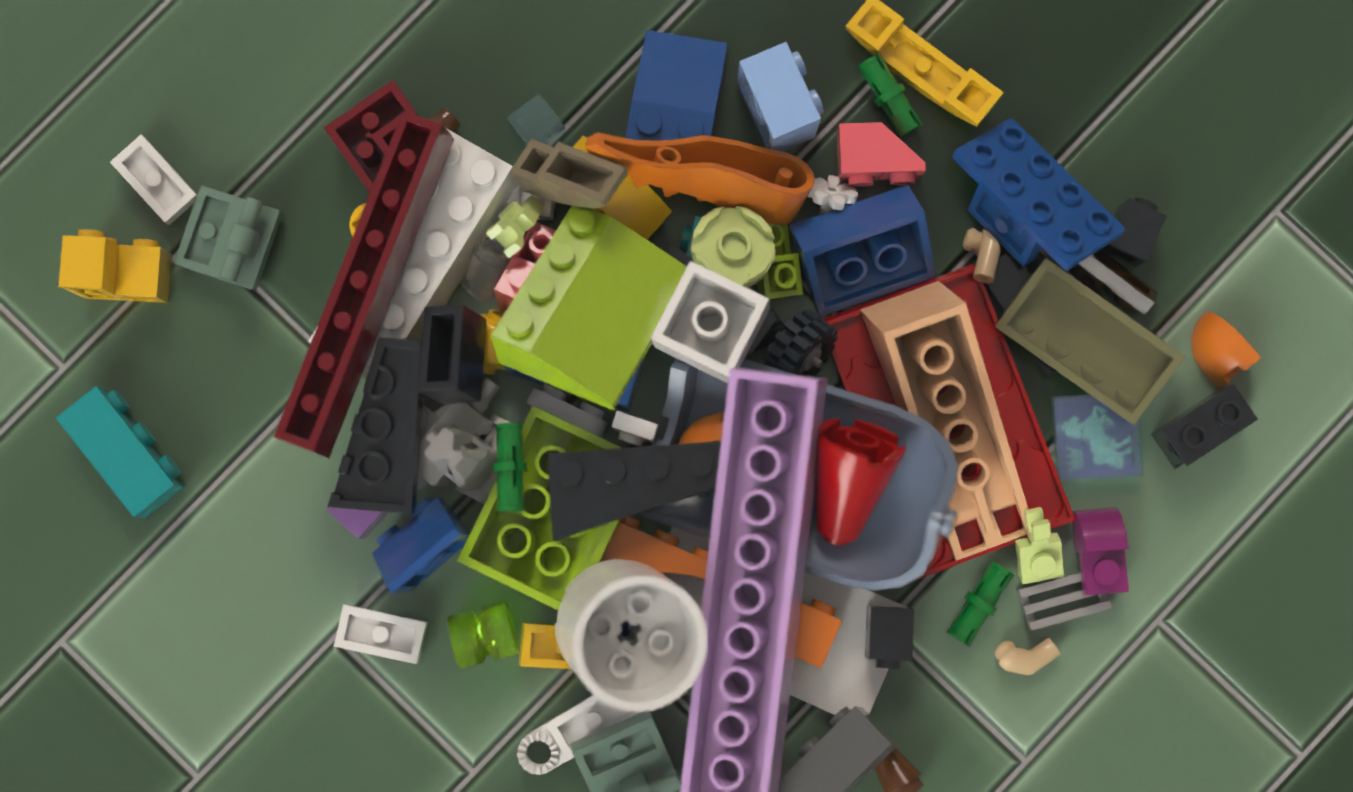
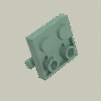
M201 185L173 264L257 291L283 213L280 210L263 205V202L250 197L243 199Z
M650 710L570 744L574 758L590 792H675L681 789L680 778Z

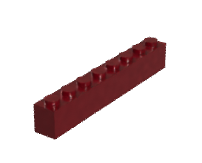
M402 111L281 416L274 438L330 458L454 142V138L443 124Z

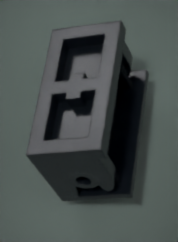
M1231 384L1219 388L1151 435L1173 468L1177 469L1183 464L1186 466L1191 465L1258 420V418L1236 386Z

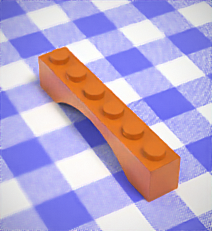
M627 517L620 520L601 562L611 559L636 561L649 565L662 574L689 575L705 580L708 551L695 546L691 554L677 547L680 539L656 529L654 536L638 530L640 521ZM814 598L810 606L801 602L794 657L822 668L842 620L834 617L836 608Z

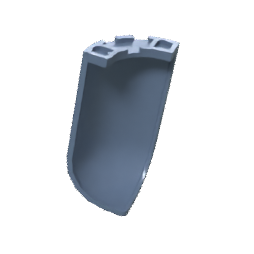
M676 359L670 367L668 392L662 416L670 418L663 440L654 438L652 446L679 444L681 435L695 420L708 414L725 411L728 383ZM744 359L740 367L791 374ZM827 385L823 422L829 419L842 418L840 426L853 427L855 419L879 425L899 437L897 445L899 448L905 445L906 451L900 466L857 540L848 542L846 545H834L823 538V535L818 532L816 526H810L805 572L839 584L869 590L902 587L924 574L935 553L941 535L950 537L958 515V511L950 509L958 471L957 461L949 441L927 420L897 406ZM817 473L811 514V520L816 521ZM716 489L675 503H669L638 515L710 539Z

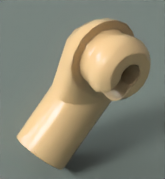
M970 228L965 234L963 247L967 251H975V255L978 257L973 278L982 283H992L1000 256V244L989 231L985 229L978 231L977 229Z
M1050 638L1045 639L1031 650L1016 648L1012 641H1003L996 647L994 652L995 657L999 660V665L1005 671L1022 675L1034 674L1061 655Z

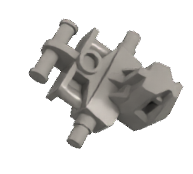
M486 378L482 383L481 402L441 404L422 393L417 492L421 491L427 483L445 488L452 481L458 487L470 491L479 490L493 473L492 463L497 462V453L479 437L488 436L494 429L493 421L483 414L490 405V400L500 389L490 379Z

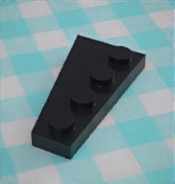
M378 338L363 388V399L358 414H355L351 427L353 432L346 455L342 457L338 470L340 475L335 491L331 493L328 507L413 514L416 512L422 393L418 391L422 340Z
M721 441L548 454L553 541L556 542L587 530L608 525V523L623 518L635 516L651 509L716 489Z

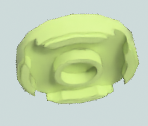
M723 206L714 208L701 218L692 234L690 253L694 263L744 287H751L765 277L775 259L774 250L776 249L772 229L762 216L746 207L725 208Z

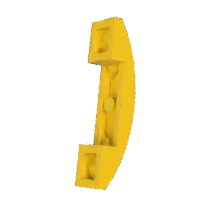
M866 0L846 25V30L873 56L881 53L887 67L897 76L940 107L976 127L1003 96L1004 92L973 69L964 70L904 25V18L880 0Z

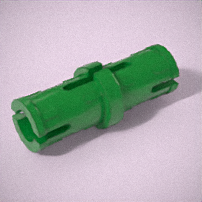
M881 53L870 57L857 67L876 97L874 100L876 106L883 108L900 138L923 125V122L919 119L904 94L906 88L902 83L898 84L888 69Z
M495 424L497 462L492 463V472L497 473L496 511H525L523 472H527V462H523V424Z
M991 560L973 591H968L964 596L966 602L946 632L970 647L989 614L993 616L997 609L994 606L1015 575Z

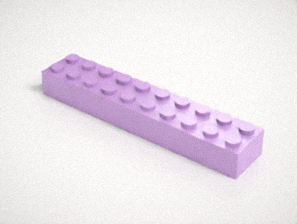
M730 368L701 610L707 629V653L702 669L692 687L680 792H778L817 473V436L819 426L823 423L828 381L826 378L746 368Z

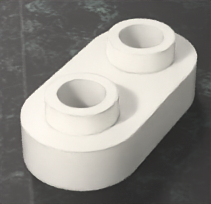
M546 384L543 385L541 391L535 388L532 389L526 404L531 407L533 405L600 438L603 437L609 423L602 420L605 412L585 402H582L579 408L564 402L567 394Z

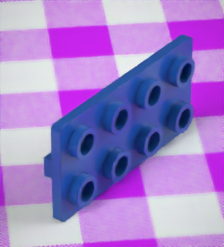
M1010 118L954 151L952 158L979 184L967 211L1023 267L1033 262L1041 248H1043L1064 270H1069L1122 236L1125 231V227L1014 119Z

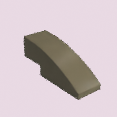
M531 139L509 173L522 191L562 204L602 208L607 206L628 174V170L626 167L557 142L555 147Z

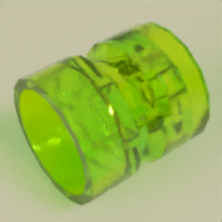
M507 601L485 606L479 615L469 610L447 616L450 641L460 669L483 664L489 655L495 660L519 655L518 638Z

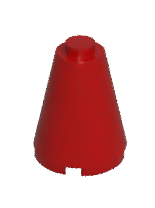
M842 418L829 419L821 423L818 429L816 528L827 542L834 545H846L848 542L858 539L900 466L906 451L905 445L900 448L897 445L899 440L897 435L886 428L867 421L855 419L853 427L840 426Z

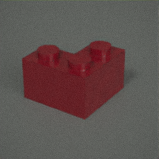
M394 80L388 82L324 127L369 193L402 111L419 116Z

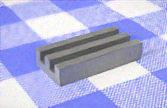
M1081 572L1016 589L1029 631L1111 609L1112 604L1108 600L1107 594H1097L1098 602L1035 619L1033 612L1094 596L1083 595V590L1081 589L1030 604L1028 597L1030 595L1080 582Z

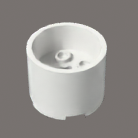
M611 559L597 563L581 572L569 584L559 607L557 623H555L556 640L565 661L591 693L612 707L640 712L663 707L679 698L690 688L698 677L705 661L707 629L699 607L686 591L655 568L640 562L623 559ZM628 621L630 623L628 626L630 634L623 637L620 634L622 632L620 624Z

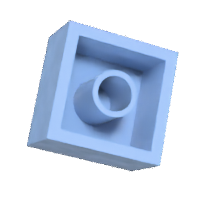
M787 42L739 61L737 85L765 148L782 152L815 138L819 123H821L820 114L824 113L815 89L808 91L802 76L807 75L800 54L798 51L791 53Z

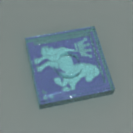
M1092 395L1056 396L1051 398L1055 465L1060 481L1144 476L1140 420L1135 425H1132Z

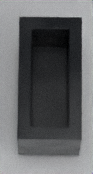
M464 304L424 308L419 392L441 404L481 402L487 319Z

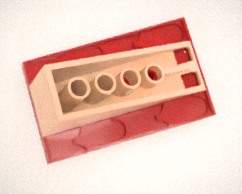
M975 264L823 319L838 331L836 334L838 340L834 343L835 348L830 355L844 390L897 406L927 420L949 441L957 461L958 471L950 509L958 511L954 529L950 537L941 535L935 553L924 574L917 577V579L1014 544L1015 540L1028 538L1024 510L1041 507L1044 520H1049L1051 530L1076 521L1002 331L995 327L998 318L984 283L973 278Z

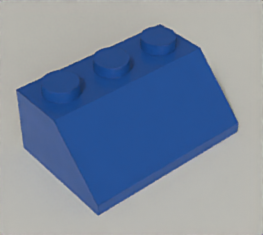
M909 185L844 206L843 210H832L789 225L796 253H799L800 267L819 317L937 277L925 211Z

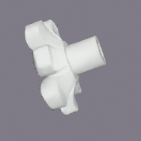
M829 175L827 182L823 178H815L813 188L808 197L813 198L812 201L820 205V215L832 210H843L845 203L855 204L858 192L853 186H848L847 183L841 184V179L838 176Z

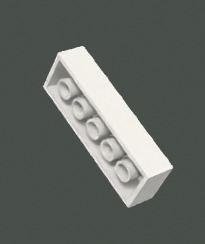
M450 130L448 132L454 138V142L362 375L366 377L378 338L422 340L424 308L446 306L487 240V230L498 222V215L508 205L507 202L518 185L509 173L513 166ZM314 333L312 334L308 342L311 343Z

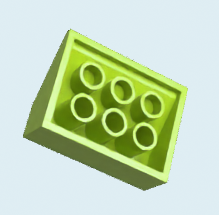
M571 206L490 335L498 363L614 410L652 345L651 337L687 266L612 216L587 207Z
M532 405L522 429L523 462H527V472H523L525 511H496V479L457 561L559 611L562 599L566 594L565 590L581 572L601 562L620 520L556 542L553 541L548 454L620 449L621 447Z

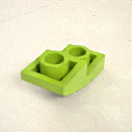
M767 223L774 235L775 259L765 277L756 283L760 295L769 299L803 295L799 253L791 254L788 224L776 225Z

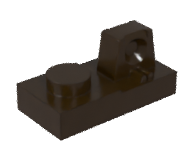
M1101 249L1078 263L1080 267L1074 278L1095 293L1107 285L1111 288L1110 291L1115 294L1113 297L1120 306L1130 312H1134L1136 309L1142 315H1145L1154 305L1158 292Z

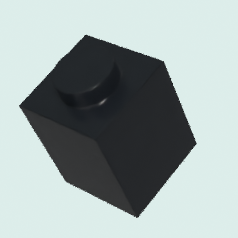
M1137 197L1132 200L1128 198L1119 205L1114 215L1125 227V231L1122 236L1101 250L1134 267L1140 266L1147 261L1167 216L1158 212V206L1146 199Z
M867 606L865 657L875 659V667L901 669V661H912L914 609Z

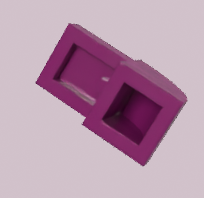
M1116 507L1072 511L1076 521L1072 522L1075 553H1079L1083 595L1129 592L1125 549H1129L1125 525L1119 510Z

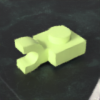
M533 194L521 204L514 200L498 215L500 221L490 227L486 234L491 240L495 238L505 248L504 253L510 258L522 249L525 232L535 225L544 206Z
M1041 507L1024 510L1028 538L1015 540L1018 576L1022 584L1064 577L1060 537L1057 532L1051 533L1050 522L1048 519L1044 520Z

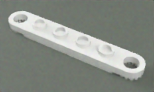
M593 694L525 735L517 750L519 764H521L525 771L531 774L542 775L549 773L551 770L574 758L570 747L571 743L644 711L621 710L604 703ZM539 740L546 742L551 749L550 759L543 764L531 761L527 754V748L530 743Z

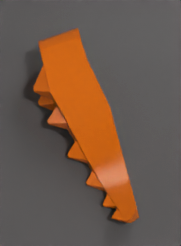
M597 132L587 138L585 145L589 154L626 167L628 170L627 175L630 176L637 188L650 184L662 188L665 197L682 193L696 197L699 202L708 201L719 207H746L762 216L769 224L784 225L792 222L797 217L815 182L813 171L800 158L786 152L732 139L701 135L674 140L651 141L633 140Z

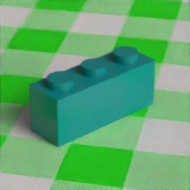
M95 386L57 416L56 419L131 515L137 518H147L185 487L178 478L182 472L167 454L161 456L152 444L156 439L151 431L142 422L135 424L126 411L130 409V406L117 390L109 391L108 389Z

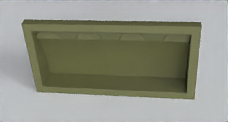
M1045 257L1039 262L995 325L997 329L1132 425L1136 424L1186 358Z

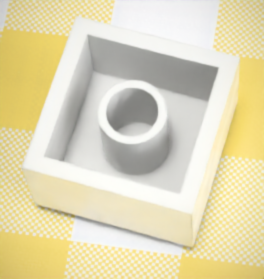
M690 261L651 337L654 348L728 383L730 368L741 367L770 310L769 298Z

